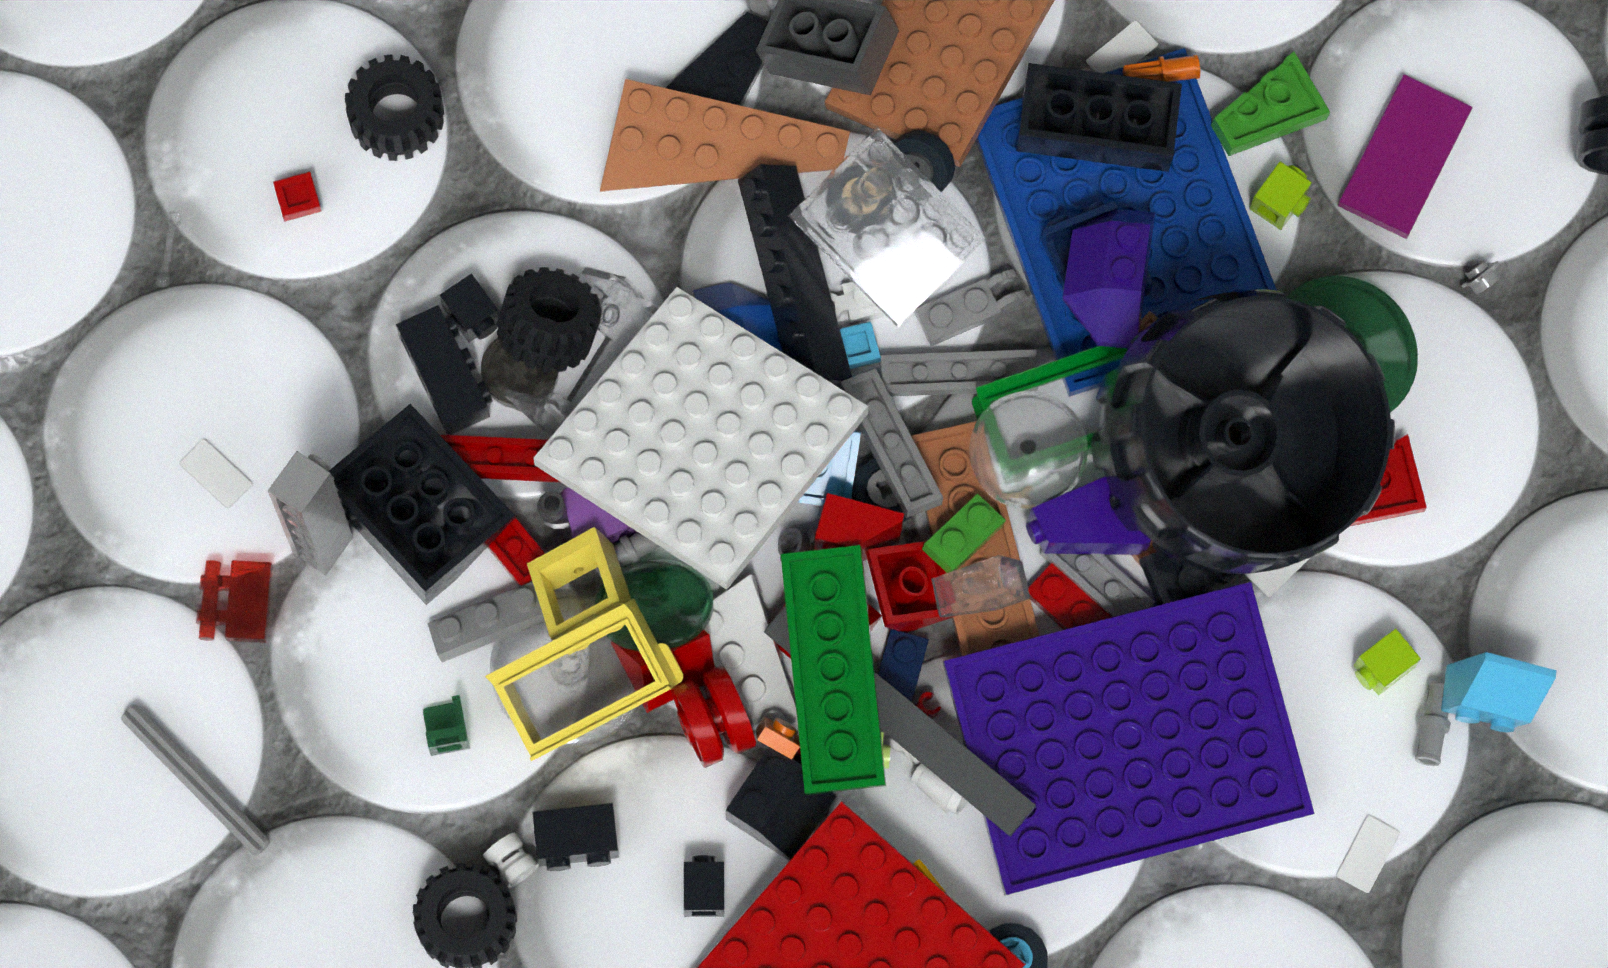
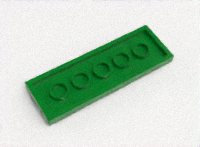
M861 545L781 554L805 794L886 786Z

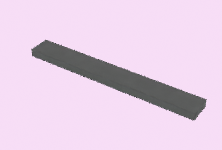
M785 606L764 633L791 655ZM875 673L880 729L1011 837L1035 809L1036 805Z

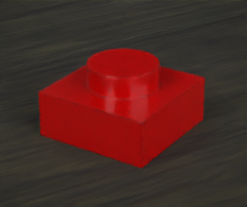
M311 172L273 182L284 222L322 212Z

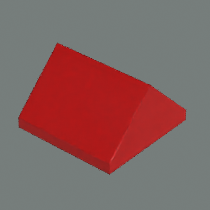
M927 541L872 548L865 551L884 626L887 628L908 633L959 614L948 573L922 550Z
M681 609L649 623L648 626L657 643H666L670 647L684 674L682 681L690 679L699 688L702 687L704 672L715 668L709 633ZM630 633L611 642L635 691L655 681ZM671 690L643 703L646 712L649 713L673 701Z

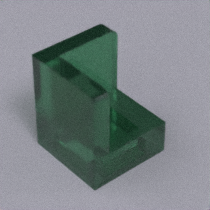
M460 695L452 696L453 703L423 709L426 739L431 756L470 749Z

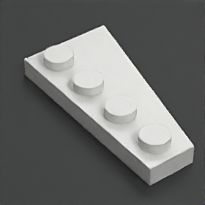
M750 574L689 617L709 633L714 664L716 667L723 665L726 668L744 709L754 726L757 728L764 716L772 721L775 718H780L796 728L795 734L798 735L795 695L791 683L787 679L778 645L764 633L770 622L765 607L762 605L755 578Z

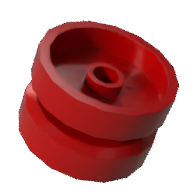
M723 665L706 671L703 674L702 683L707 699H704L697 684L690 679L680 682L671 689L682 730L704 768L723 761L724 748L720 734L723 735L729 748L736 754L756 747L755 736L742 701L730 675Z

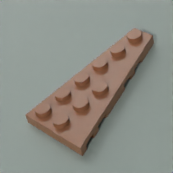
M625 79L600 192L740 179L760 164L796 166L798 173L842 169L850 131Z

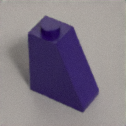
M1102 477L1032 507L1027 519L1028 522L1026 523V529L1031 541L1035 545L1040 544L1044 554L1140 555L1147 551L1151 540L1140 531H1128L1117 518L1110 506L1111 490L1106 477Z

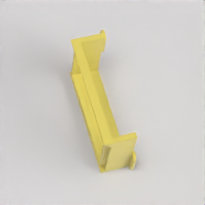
M633 598L521 658L498 668L485 677L494 686L531 756L530 760L533 761L671 690L683 680L684 674L670 647L666 643H657ZM626 624L655 681L541 740L513 682Z

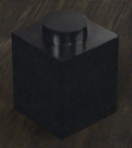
M472 273L440 294L442 308L448 315H452L457 328L468 343L475 338L479 340L484 339L497 329L499 310Z
M698 855L692 857V862H684V917H724V862H716L715 856Z

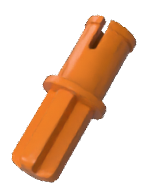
M1197 54L1165 60L1163 56H1159L1157 61L1123 66L1122 76L1166 82L1199 79L1200 63Z

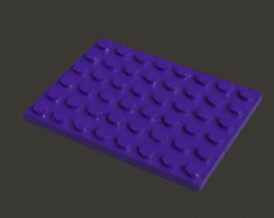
M1251 582L943 661L965 747L1036 805L1035 809L1011 837L983 815L1004 896L1315 814Z

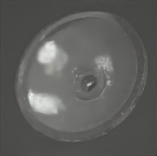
M1022 391L998 399L981 414L972 431L969 455L975 477L990 496L1002 504L1013 508L1031 509L1070 492L1076 487L1086 467L1088 443L1081 421L1068 405L1049 394ZM1030 440L1035 443L1036 450L1032 454H1025L1021 451L1020 447L1024 441Z

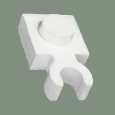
M879 276L841 284L842 295L840 296L830 292L837 321L842 315L847 314L850 325L888 316V308Z

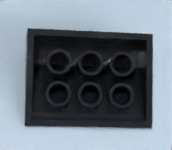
M411 404L328 471L334 477L338 496L342 500L343 509L346 511V519L425 605L456 581L515 519V515Z

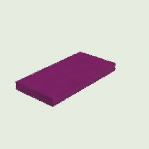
M1404 74L1338 206L1407 239L1473 107Z

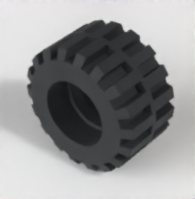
M392 54L384 55L385 61L378 63L376 58L368 61L370 67L366 70L361 66L356 71L357 80L350 79L347 85L349 93H345L346 113L355 140L359 139L360 146L365 151L371 148L373 156L380 159L384 153L388 154L389 161H397V155L404 154L407 160L414 158L413 151L417 149L421 154L428 150L427 141L434 144L438 138L437 129L442 130L444 106L439 84L435 81L434 74L430 69L425 71L424 64L416 60L413 64H410L409 56L401 55L399 60H393ZM389 95H406L417 103L414 111L400 121H385L373 114L377 103Z
M540 267L538 272L530 269L525 271L524 276H516L512 284L508 286L496 325L498 327L497 336L499 340H503L501 346L505 352H512L511 358L517 362H525V367L530 369L538 367L541 368L542 372L550 373L551 369L563 372L566 371L567 366L571 368L578 366L580 361L585 360L588 356L601 321L602 308L598 306L600 300L597 294L590 293L592 287L587 282L581 283L579 281L580 277L572 273L571 276L564 274V270L556 268V271H550L548 267ZM544 318L551 319V320H553V321H555V322L548 321V320H546V319H544Z
M456 863L457 868L449 870L448 866L439 869L441 874L436 877L431 875L425 880L427 885L424 889H419L416 895L418 899L417 904H413V924L421 945L432 959L435 958L439 961L440 965L446 968L449 966L455 968H482V965L487 962L492 965L498 961L497 956L501 952L506 953L510 947L509 941L511 938L514 939L516 933L517 913L509 888L504 881L501 882L496 873L491 870L489 872L485 871L481 865L474 864L473 867H466L465 863ZM463 896L476 897L482 900L489 910V920L486 927L478 935L467 939L454 938L448 935L441 923V916L446 906L451 901Z

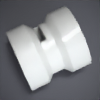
M515 832L501 838L483 854L488 864L498 869L500 872L499 879L501 882L504 881L508 888H512L525 880L539 866L532 855L526 854L523 851V843Z

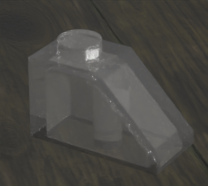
M1001 555L931 579L939 617L996 611L1030 599L1023 562Z

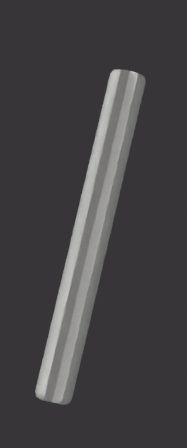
M137 705L131 706L121 716L123 723L252 855L257 856L267 848L270 843L268 838Z

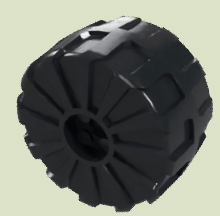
M1247 290L1220 293L1191 301L1166 313L1130 340L1132 345L1124 355L1118 368L1105 374L1097 393L1096 400L1102 404L1099 429L1091 439L1092 456L1095 469L1104 470L1111 490L1109 502L1113 512L1128 531H1140L1149 538L1154 549L1161 557L1189 568H1201L1229 574L1260 573L1293 565L1331 548L1338 543L1339 534L1345 531L1358 517L1368 514L1382 491L1380 483L1387 466L1389 452L1391 449H1394L1395 420L1391 419L1388 398L1383 385L1385 377L1374 355L1367 353L1356 337L1345 328V321L1323 306L1313 307L1300 301L1288 299L1282 291ZM1231 425L1240 430L1241 440L1238 445L1234 444L1229 438L1228 433Z

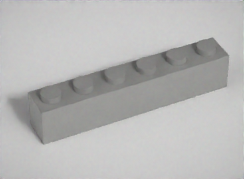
M296 451L270 486L268 493L293 555L326 576L353 539L348 525L349 521L345 516L346 511L341 504L342 500L337 493L338 489L334 484V477L328 472L331 467L314 454H310L307 458Z

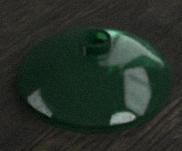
M646 559L621 568L630 597L635 599L658 644L666 643L670 649L681 646L698 636L708 625L714 610L713 592L707 579L693 567L669 559ZM604 584L601 585L597 592L594 605L608 598ZM626 625L622 629L606 635L608 639L619 646L639 651Z

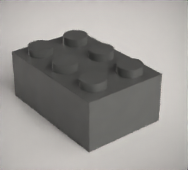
M778 0L756 52L770 74L871 96L899 30L885 6L856 0Z

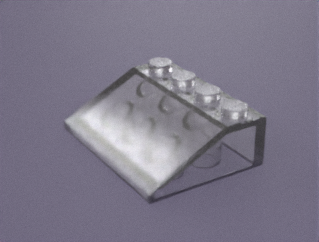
M878 127L866 136L788 215L896 326L900 325L986 239Z

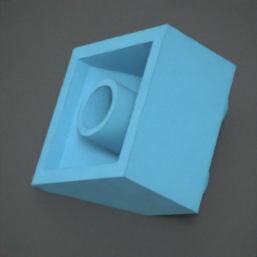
M1488 652L1448 664L1446 666L1441 711L1456 715L1455 719L1460 722L1479 723V721L1490 723L1492 730L1514 732L1515 727L1532 722L1556 679L1557 670Z

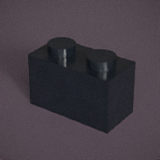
M613 803L532 812L539 867L546 866L547 871H563L570 869L571 863L586 861L589 867H600L611 864V859L619 858Z

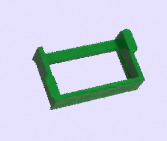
M1097 346L976 387L977 395L972 400V406L977 420H984L987 434L992 437L1007 482L1092 454L1091 439L1094 433L1010 460L991 403L1120 359L1122 360L1128 349Z

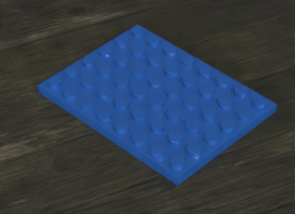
M1185 48L1160 55L1163 56L1164 60L1188 57ZM1159 56L1137 63L1157 61ZM1123 67L1104 73L1122 76ZM1197 79L1172 81L1173 83H1181L1182 89L1174 156L1169 172L1016 151L1023 97L996 105L979 133L976 143L1055 360L1097 347V344L1080 322L1078 323L1075 315L1063 301L1064 290L1041 242L1043 231L1051 220L1063 215L1071 218L1082 214V210L1095 202L1102 201L1105 205L1115 201L1118 209L1155 212L1148 272L1153 284L1150 294L1144 297L1141 320L1149 311L1160 318L1181 305L1210 295L1247 290L1277 291L1221 142L1211 127L1212 118ZM1121 359L1062 379L1068 396L1099 388L1105 374L1117 369Z

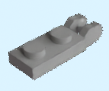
M1014 269L998 273L987 281L982 279L915 308L914 313L930 346L939 344L999 318L1001 313L1027 301L1028 298L1024 290L1012 292L997 302L992 294L993 291L1010 285L1018 278Z

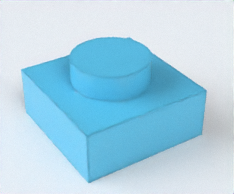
M871 322L840 329L850 369L880 362L881 356Z

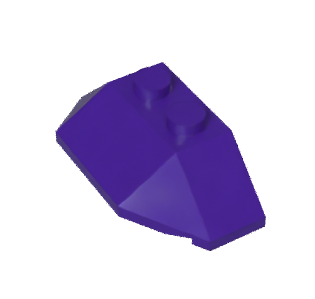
M1118 209L1072 230L1063 301L1083 327L1091 334V338L1097 346L1129 349L1132 345L1130 340L1140 331L1155 212Z

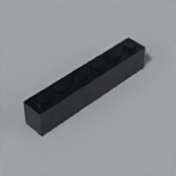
M760 164L738 179V184L782 351L835 386L840 387V382L852 378L797 168L796 166Z

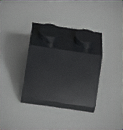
M768 747L727 807L726 820L790 861L810 838L836 799V795L833 792L806 795L802 764Z

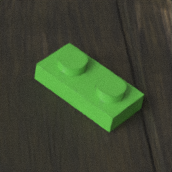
M976 494L924 544L922 550L951 576L1004 526L1006 520L979 494Z

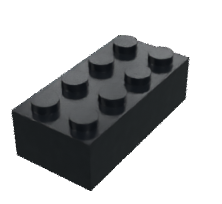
M1028 63L1016 151L1169 172L1174 156L1182 84Z

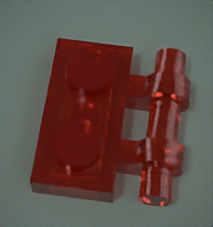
M207 560L205 562L204 575L200 576L199 589L203 590L201 609L197 610L196 624L200 625L198 639L213 641L215 626L226 625V641L266 643L273 572L272 563L232 560L231 573L228 576L220 575L221 562ZM229 591L227 610H217L218 592Z

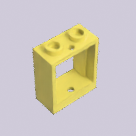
M596 527L527 563L549 636L552 640L631 600L614 546ZM598 567L608 598L564 621L555 590ZM622 625V626H620V627H618V628H616V629H614V630H612V631H610V632H608V633H606V634L600 636L599 638H597V639H595V640H593V641H591V642H589V643H587V644H585V645H583V646L577 648L576 650H574V651L568 653V655H570V654H572V653H574V652H576V651H580V650H583V649L587 648L591 643H593V642H595L596 640H598V639H600V638L606 636L607 634L612 633V632H616V631L622 629V628L624 627V625Z

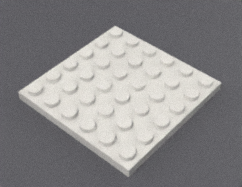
M676 287L533 459L535 466L717 584L728 589L868 415V406Z

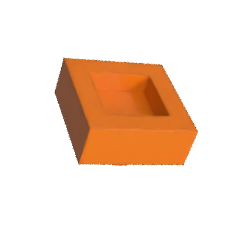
M764 716L756 728L757 740L792 760L800 747L799 736L795 734L796 728L783 719L775 718L772 721Z

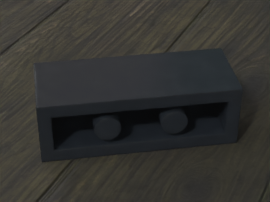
M439 305L397 323L396 327L399 338L446 434L452 435L489 418L490 414L487 404L492 403L493 400L484 381L476 383L471 371L476 369V365L468 348L460 350L454 338L459 336L460 333L452 315L444 316Z

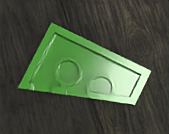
M1293 51L1284 59L1281 65L1263 76L1256 86L1247 93L1244 92L1215 116L1211 127L1228 156L1325 121L1330 114V110Z

